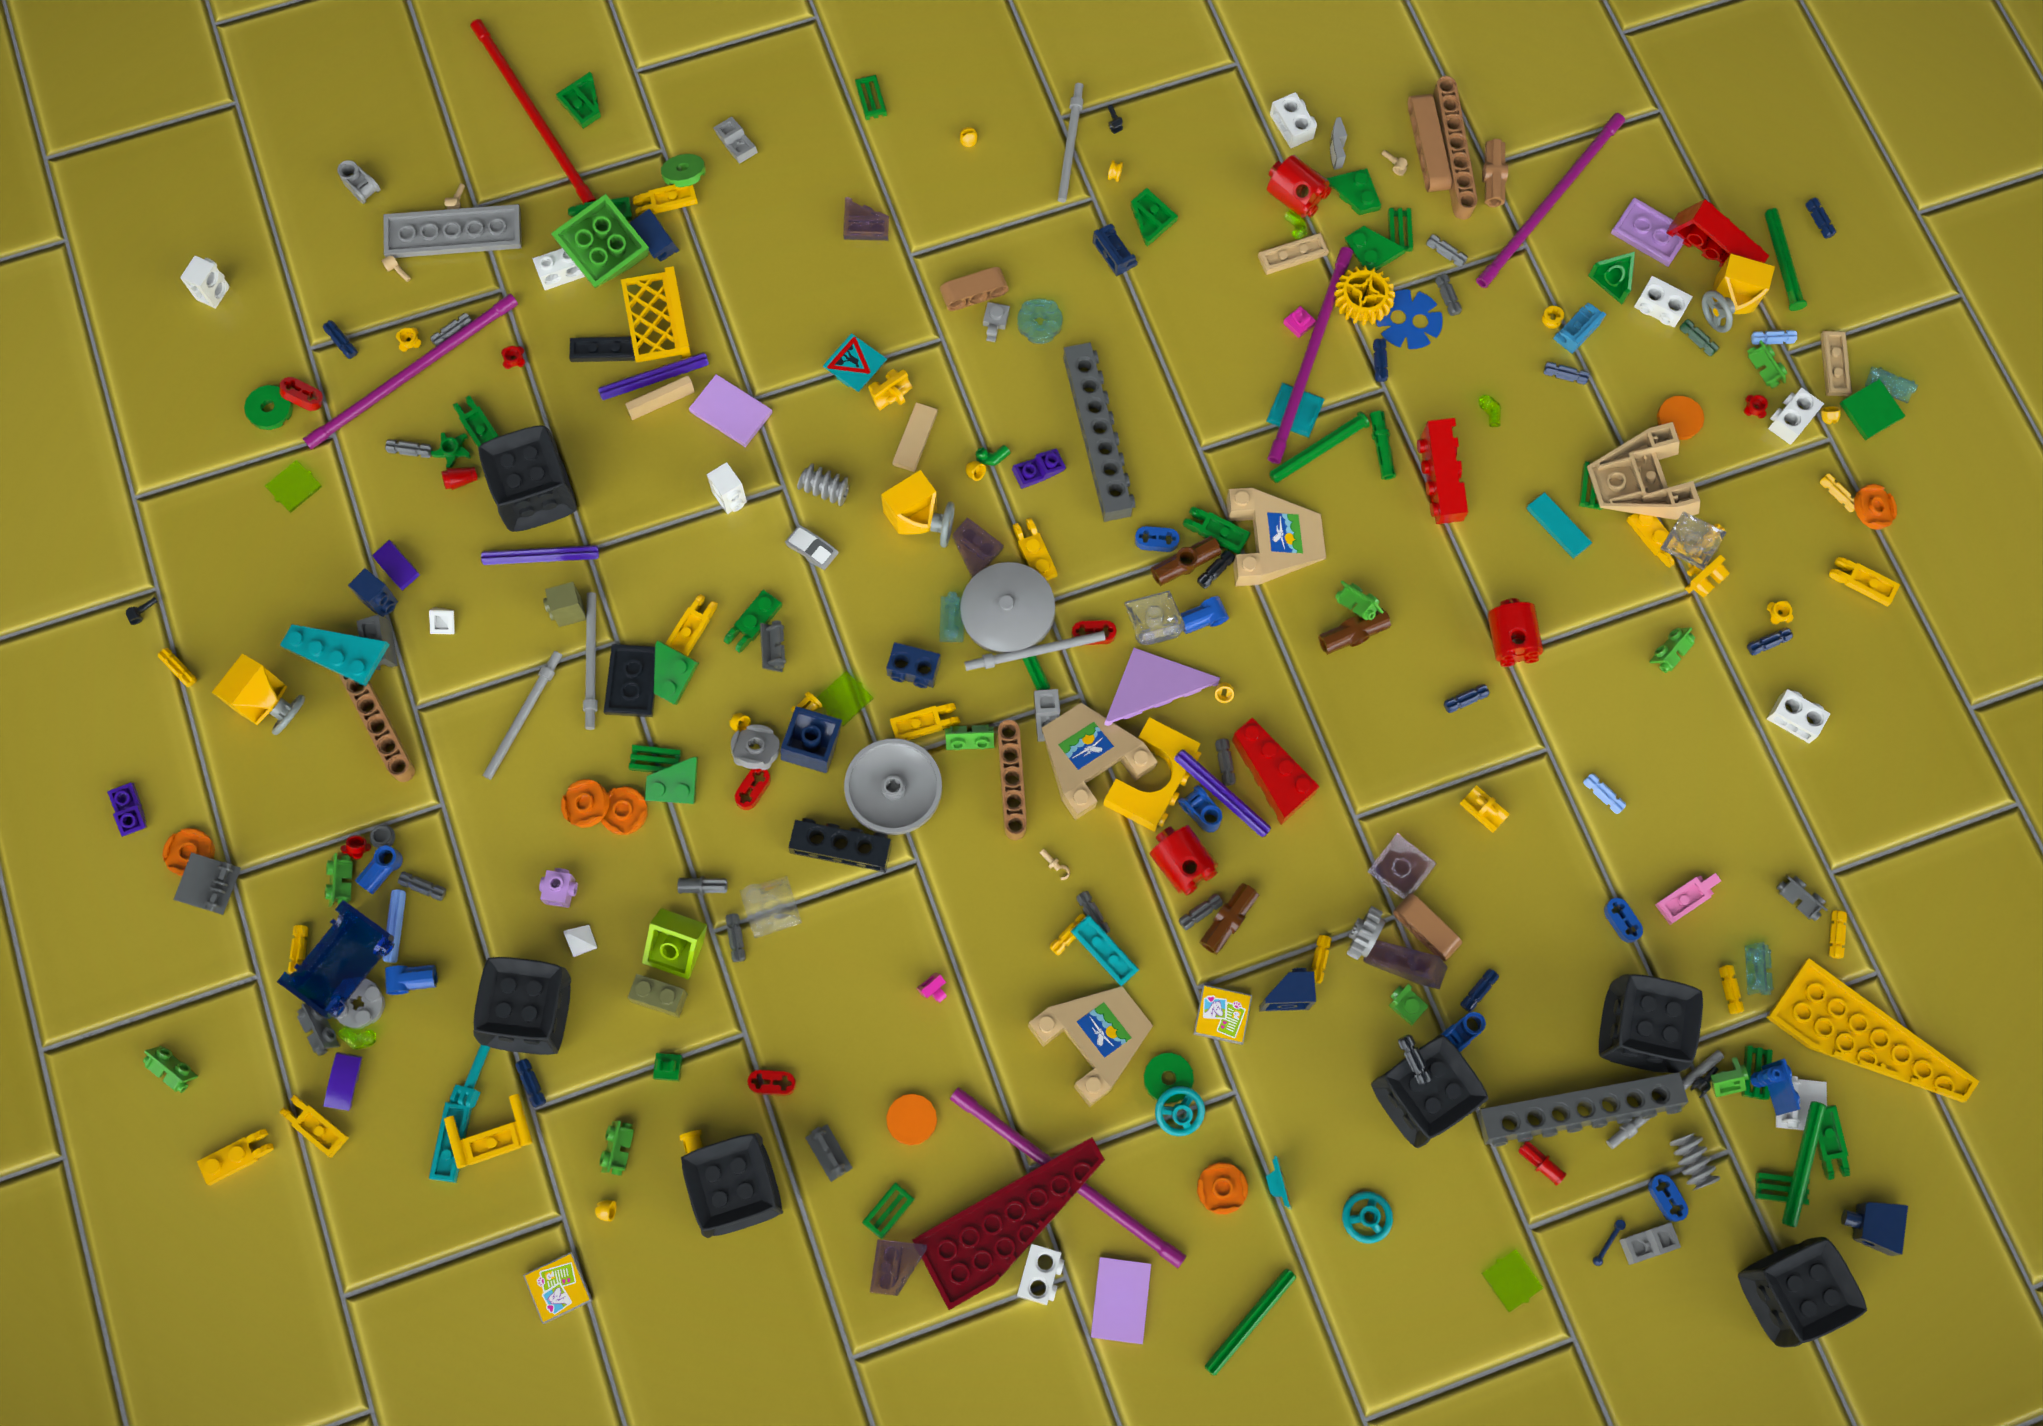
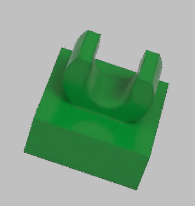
M656 1053L653 1079L679 1082L682 1055Z

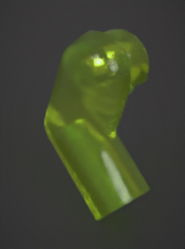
M1289 210L1284 219L1295 228L1292 236L1297 240L1302 239L1308 232L1306 222L1292 210Z
M1489 395L1480 396L1478 403L1480 408L1489 415V426L1499 427L1501 425L1500 404Z
M345 1026L338 1033V1036L355 1050L371 1047L376 1042V1034L370 1029H367L366 1032L355 1034Z

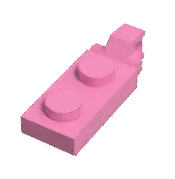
M1716 873L1706 880H1703L1701 876L1695 877L1655 904V906L1669 925H1671L1711 898V895L1714 894L1711 888L1721 882V879Z

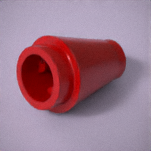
M475 467L446 468L445 471H441L445 489L455 490L478 480Z

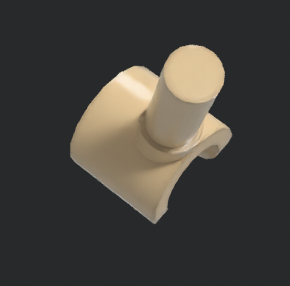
M1384 150L1382 155L1394 164V173L1403 176L1407 170V160L1405 158L1397 159Z
M461 183L454 198H445V206H448L447 210L460 209V198L465 188L464 184Z
M388 256L381 260L388 272L395 269L406 282L411 280L393 256Z

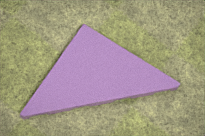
M1133 648L1104 725H1112L1115 721L1123 718L1128 719L1141 714L1142 711L1163 706L1183 696H1190L1209 686H1216L1220 678Z

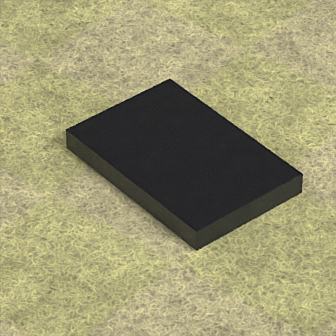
M612 644L604 704L605 715L653 717L655 702V647Z

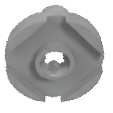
M756 724L746 726L747 729L741 732L738 730L731 739V753L734 763L749 769H769L780 752V742L778 737L773 734V730ZM754 744H759V749L754 750L749 748V746L753 747Z
M365 978L343 981L332 999V1014L341 1024L351 1029H362L371 1023L374 1024L381 1017L385 1007V999L378 985ZM358 997H362L361 1001L364 1002V1006L354 1010L353 1001L357 1000Z

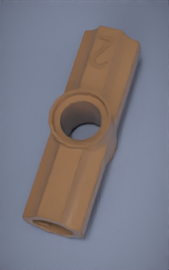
M1493 139L1485 144L1482 182H1485V204L1489 207H1498L1504 205L1508 164H1505V142H1502L1501 139Z

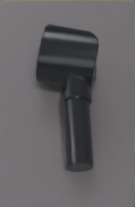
M1109 105L1108 109L1112 121L1108 125L1111 132L1116 134L1123 130V120L1116 115L1113 105Z
M155 597L138 608L129 607L126 610V616L131 625L142 622L141 613L158 602Z
M1712 1067L1704 1078L1696 1080L1690 1087V1090L1692 1091L1695 1087L1700 1089L1702 1094L1699 1098H1702L1710 1090L1711 1075L1716 1074L1718 1068Z

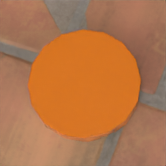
M1673 396L1667 399L1659 408L1657 422L1658 426L1673 422L1678 439L1688 440L1703 427L1704 413L1700 405L1693 399L1685 396Z
M1877 484L1866 485L1856 492L1854 508L1863 524L1871 529L1879 530L1890 526L1892 521L1896 519L1897 505L1891 493L1887 494L1884 491L1886 488Z
M590 779L578 780L571 784L566 795H563L561 800V811L564 818L572 825L580 828L592 827L599 823L605 817L609 808V796L606 789L600 783Z
M622 786L607 792L609 808L601 823L609 832L617 835H628L636 832L644 825L648 815V806L644 797L636 789Z
M185 828L168 838L164 845L162 856L167 868L182 877L191 852L214 859L215 848L213 841L206 833L196 828Z
M907 1094L896 1099L889 1107L886 1117L887 1128L892 1137L899 1143L908 1146L920 1145L928 1140L935 1132L937 1124L936 1110L932 1103L925 1097L917 1094Z
M1218 1162L1209 1165L1201 1173L1197 1181V1194L1200 1202L1207 1210L1215 1214L1226 1215L1237 1211L1244 1204L1248 1195V1183L1245 1175L1237 1167L1230 1163Z

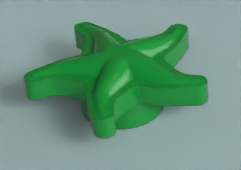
M442 432L440 448L436 451H431L430 454L432 457L446 458L447 468H452L459 457L470 459V453L462 447L464 441L468 439L467 434L463 433L456 438H447L446 434Z

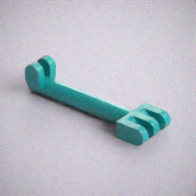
M480 1045L464 1086L455 1084L450 1102L460 1105L466 1104L470 1108L475 1107L481 1092L474 1089L490 1047Z

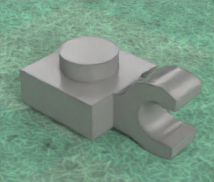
M991 302L987 303L983 319V326L988 327L986 341L996 342L998 329L1005 330L1010 306Z

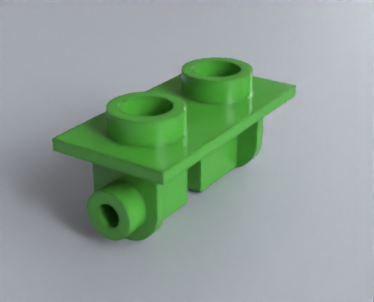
M1761 340L1759 341L1760 348L1752 347L1747 351L1749 354L1748 358L1756 370L1765 365L1766 368L1760 371L1759 374L1767 386L1773 389L1780 384L1779 380H1782L1784 384L1786 383L1785 375L1788 373L1781 362L1777 364L1774 360L1775 353L1769 344L1765 346Z
M1341 581L1345 588L1342 591H1338L1335 596L1339 604L1349 610L1354 607L1352 611L1365 620H1372L1376 615V611L1381 614L1384 613L1378 605L1380 601L1370 593L1368 595L1363 594V590L1354 583L1349 585Z
M1692 627L1674 629L1668 635L1669 639L1655 650V655L1649 662L1659 663L1660 670L1665 673L1672 671L1681 660L1676 652L1678 651L1681 656H1684L1695 643V636L1690 633Z
M989 724L973 725L972 732H967V726H950V728H945L946 750L994 748V728L989 727Z
M334 853L331 860L327 861L326 875H330V885L326 884L325 899H329L328 907H331L334 901H338L339 906H348V901H351L352 883L342 882V879H352L353 861H351V856H341V859H337V853Z
M158 1046L144 1052L147 1054L143 1060L145 1067L158 1078L162 1077L166 1072L167 1074L163 1082L175 1092H184L188 1087L186 1082L198 1077L187 1064L180 1062L165 1047Z
M613 1121L612 1125L608 1126L605 1140L608 1141L606 1151H603L599 1163L602 1166L601 1173H610V1169H612L611 1174L622 1176V1171L626 1169L629 1153L620 1151V1147L630 1148L634 1133L632 1129L633 1124L623 1123L622 1127H620L621 1121Z

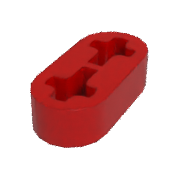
M286 377L281 380L279 390L281 397L309 411H316L321 408L323 395L320 390L293 377Z
M1079 621L1072 627V638L1080 636L1078 633L1080 628L1084 629L1085 635L1101 632L1103 628H1108V632H1111L1108 637H1105L1104 641L1086 645L1110 644L1116 638L1117 629L1111 621Z
M751 769L735 793V801L740 809L750 810L756 806L771 782L767 769ZM763 773L765 781H759L754 787L753 785L756 782L754 776H760ZM752 790L750 793L751 801L742 803L740 796L742 794L746 796Z
M755 1070L748 1076L747 1080L750 1090L760 1095L788 1096L796 1088L795 1078L792 1074L785 1071ZM760 1075L764 1081H770V1085L762 1084L761 1089H757V1086L752 1083ZM783 1077H787L788 1082L792 1084L787 1086L786 1090L783 1091L780 1085H774V1081L781 1082Z

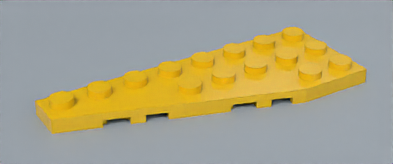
M1810 958L1804 961L1766 1017L1808 1049L1960 1102H1966L1980 1082Z

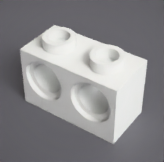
M1296 92L1272 102L1270 116L1290 149L1314 139L1317 128L1316 120L1313 116L1309 115L1305 102L1298 97Z
M563 248L532 258L544 290L585 277Z
M194 256L180 277L196 300L215 309L230 288L224 279V274L218 270L217 264L209 258L202 259Z
M1652 276L1634 307L1643 314L1660 320L1665 325L1675 327L1693 296Z
M1802 387L1796 395L1791 392L1783 402L1786 405L1784 410L1778 408L1770 418L1774 422L1768 429L1790 445L1824 405L1823 402Z
M727 462L707 474L712 493L727 514L732 511L736 512L744 506L747 500L743 485Z
M1787 689L1778 697L1767 720L1805 742L1811 743L1819 736L1830 713L1825 711L1821 705L1804 699L1800 693ZM1785 704L1792 708V712L1786 709ZM1807 717L1813 720L1814 725L1808 722Z
M1031 1244L1017 1297L1047 1305L1048 1300L1054 1301L1057 1285H1053L1056 1274L1061 1275L1065 1261L1060 1259L1061 1252ZM1042 1255H1047L1052 1259V1267L1048 1270H1043L1038 1266V1258ZM1034 1281L1044 1283L1045 1293L1043 1295L1036 1296L1031 1292L1030 1286Z

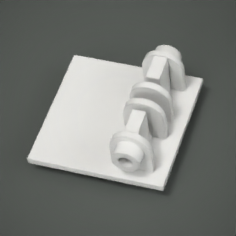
M1792 1076L1791 1080L1794 1089L1800 1097V1110L1776 1116V1128L1804 1130L1810 1103L1816 1101L1827 1106V1082L1798 1079L1797 1076Z

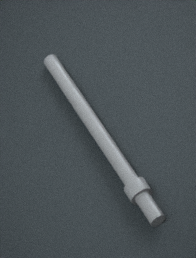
M1082 83L1075 84L1074 94L1070 100L1069 108L1071 109L1058 194V201L1061 203L1067 200L1079 113L1083 108L1082 93L1084 85Z
M589 592L587 593L586 689L583 711L585 712V729L594 730L595 712L598 709V701L595 700L596 593Z
M1104 631L1037 645L1019 651L992 655V653L982 655V658L965 661L964 664L966 671L985 667V669L993 668L995 664L1104 641L1105 634Z
M554 651L546 666H542L539 671L538 680L482 776L489 780L493 778L545 685L555 675L554 670L563 656L559 652Z
M1719 1050L1715 1051L1682 1079L1684 1089L1686 1090L1697 1079L1724 1058V1055ZM1659 1097L1656 1101L1663 1102V1099ZM1638 1116L1632 1121L1622 1124L1619 1127L1620 1130L1606 1141L1607 1145L1614 1149L1626 1138H1632L1638 1133L1637 1129L1649 1119H1642V1116Z

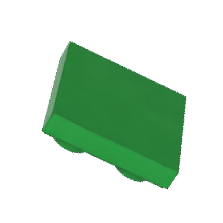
M1880 379L1839 403L1865 441L1905 417V414Z

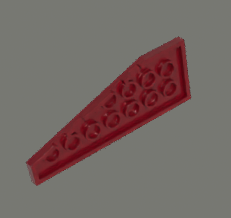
M1093 1137L912 1239L948 1310L995 1285L1101 1166L1105 1159Z

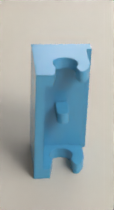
M1587 303L1553 339L1573 354L1599 327L1606 314L1592 304Z

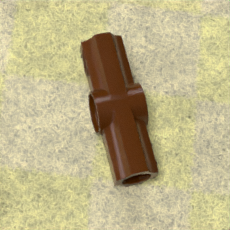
M1210 536L1191 547L1181 548L1177 554L1152 566L1150 570L1156 583L1162 586L1181 575L1191 574L1198 566L1221 555L1222 551L1217 540ZM1188 558L1191 560V563L1185 564L1181 559Z
M1384 610L1383 614L1376 611V615L1372 620H1365L1362 617L1354 616L1341 623L1339 627L1320 634L1318 639L1323 652L1328 655L1349 645L1355 647L1368 640L1370 636L1389 629L1391 623L1388 613Z
M1242 883L1229 902L1222 906L1213 919V924L1199 942L1206 950L1215 955L1220 952L1230 935H1234L1246 918V913L1259 897L1256 890Z

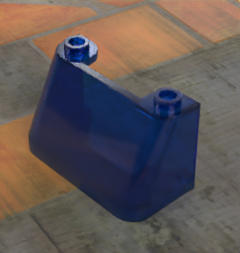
M344 900L335 909L339 913L338 920L332 919L330 921L333 924L302 964L294 966L297 971H294L292 974L284 972L277 981V983L327 1019H331L333 1016L337 1018L341 1015L346 1007L344 1004L382 956L388 955L395 945L393 943L394 936Z

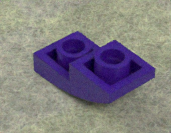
M1056 448L1036 454L1032 460L1014 465L1012 471L1022 489L1059 474L1066 469V466Z
M390 540L372 555L402 591L420 576L412 563L404 557L397 546Z
M131 782L107 791L115 811L113 816L122 837L147 828L143 808L134 783Z
M336 1053L323 1107L350 1111L363 1056Z

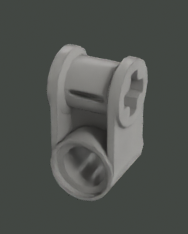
M346 160L338 165V174L343 184L362 204H365L366 199L374 192L381 190L375 180L366 174L355 162Z

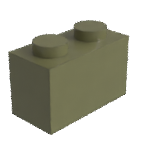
M574 582L545 589L547 598H543L546 612H549L551 621L555 620L558 626L562 627L586 620L582 598Z
M636 974L628 999L632 1003L679 1018L688 994L682 988Z

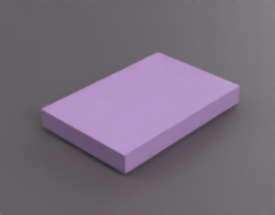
M1635 197L1611 231L1612 235L1669 267L1683 246L1682 242L1684 241V239L1676 234L1672 237L1666 233L1673 222L1671 218Z
M717 374L689 408L692 414L745 448L772 414V409Z
M1099 1258L1090 1338L1143 1344L1151 1264Z

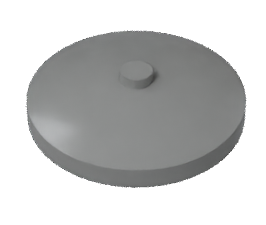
M1015 562L998 563L978 572L967 584L961 599V618L970 638L983 649L995 654L1019 651L1038 645L1050 631L1055 618L1054 595L1046 579L1033 568Z
M884 739L866 746L853 758L845 775L844 792L851 813L863 826L885 835H900L918 829L932 817L941 799L942 779L935 760L924 748L908 740Z

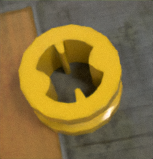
M1112 160L1108 180L1115 179L1116 182H1119L1123 162L1117 164L1115 160Z
M1558 306L1547 307L1542 316L1543 324L1548 328H1558L1564 318L1563 310ZM1551 314H1555V315H1556V316H1555V318H1556L1555 320L1550 319V318H1551V316H1550Z

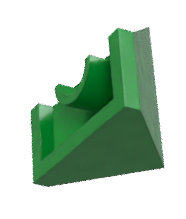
M1635 251L1595 263L1588 275L1620 304L1625 302L1631 292Z

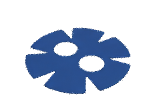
M1409 289L1395 291L1394 306L1390 309L1389 314L1384 316L1381 321L1376 320L1378 327L1391 326L1381 333L1388 342L1401 347L1405 337H1407L1408 349H1418L1429 345L1431 342L1425 333L1437 338L1443 324L1441 312L1428 313V311L1437 306L1436 302L1420 291L1412 301ZM1395 310L1403 311L1406 315L1405 322L1402 324L1393 323L1390 318L1391 313ZM1422 314L1426 316L1428 325L1425 328L1415 327L1412 322L1415 315Z

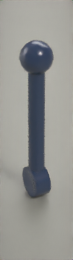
M1617 1220L1614 1223V1231L1599 1255L1593 1258L1594 1265L1601 1266L1603 1264V1257L1619 1231L1626 1227L1623 1220Z

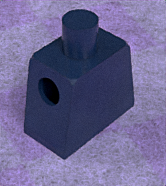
M1864 1202L1857 1204L1856 1212L1846 1209L1843 1211L1841 1223L1842 1225L1854 1227V1241L1890 1256L1903 1254L1908 1212L1907 1205Z

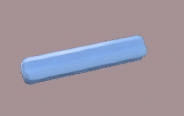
M396 889L391 892L382 958L387 963H396L398 961L406 892L404 890Z

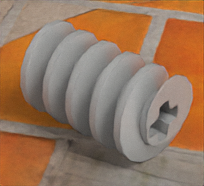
M811 463L802 472L797 489L800 490L804 487L806 493L812 491L816 497L821 494L823 500L830 498L831 503L838 501V505L841 507L849 491L848 477H845L840 482V474L837 473L832 479L830 470L825 475H822L823 468L819 467L815 472L814 464Z
M1693 1133L1671 1141L1669 1144L1670 1146H1679L1674 1155L1683 1156L1678 1164L1687 1165V1168L1682 1173L1683 1175L1692 1176L1686 1183L1687 1185H1696L1693 1189L1696 1190L1720 1180V1176L1711 1175L1716 1167L1706 1165L1712 1158L1711 1156H1702L1707 1147L1698 1146L1703 1138L1702 1136H1693L1695 1134Z

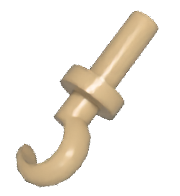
M1045 849L1039 852L1050 863L1048 866L1050 869L1053 867L1056 871L1061 868L1066 870L1067 875L1060 877L1061 880H1066L1069 877L1070 870L1067 866L1059 865V860L1057 858L1054 860Z

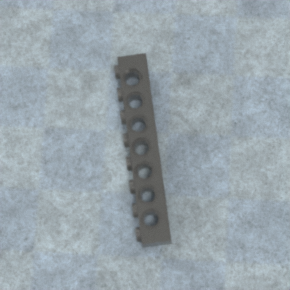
M1091 342L1064 347L1063 359L1103 520L1107 522L1131 517L1132 508H1135V500L1133 494L1128 492L1127 487H1130L1128 473L1123 472L1122 466H1125L1124 456L1122 452H1118L1117 431L1113 432L1112 429L1114 417L1112 411L1107 409L1109 398L1107 391L1102 389L1101 384H1104L1102 371L1097 369L1096 364L1099 363L1097 351L1092 350ZM1087 368L1089 371L1082 372L1079 369ZM1091 388L1094 391L1086 392L1084 389ZM1096 408L1099 412L1093 413L1090 409ZM1095 429H1102V430H1104L1105 432H1104V433H1096L1094 430H1095ZM1106 449L1110 453L1102 454L1100 450ZM1112 470L1115 472V474L1108 475L1105 473V471ZM1118 491L1120 495L1113 496L1110 494V492Z
M1673 1073L1480 1109L1477 1117L1485 1145L1493 1144V1147L1508 1144V1140L1517 1139L1518 1142L1532 1140L1535 1135L1542 1134L1544 1138L1552 1137L1558 1134L1557 1131L1562 1130L1574 1133L1583 1130L1582 1127L1592 1125V1128H1601L1608 1125L1607 1122L1616 1120L1618 1124L1627 1123L1633 1120L1632 1117L1642 1116V1119L1656 1117L1657 1113L1665 1111L1668 1115L1676 1114L1682 1111V1108L1688 1103V1098L1680 1073ZM1652 1093L1660 1094L1663 1102L1655 1101L1652 1098ZM1627 1097L1634 1098L1638 1103V1107L1629 1105ZM1602 1102H1609L1613 1106V1111H1606L1602 1106ZM1577 1107H1585L1588 1110L1589 1115H1580L1577 1111ZM1552 1111L1561 1112L1564 1120H1556L1552 1115ZM1527 1116H1535L1539 1120V1125L1530 1124ZM1502 1121H1511L1514 1124V1129H1506Z

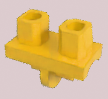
M892 369L885 376L886 382L880 384L875 381L868 386L875 406L879 411L895 401L899 405L905 403L903 395L912 389V385L904 369L900 372Z
M1719 555L1706 567L1707 558H1691L1688 561L1690 569L1687 571V574L1689 576L1696 574L1697 576L1685 590L1689 594L1695 590L1703 598L1715 588L1706 579L1707 577L1711 576L1720 584L1730 574L1722 564L1726 559Z
M1477 785L1460 802L1461 806L1492 833L1510 815L1495 802L1496 799L1494 797L1491 798Z

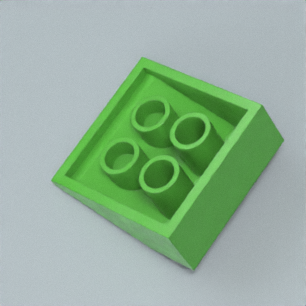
M606 194L551 233L594 288L629 270L649 254V247Z

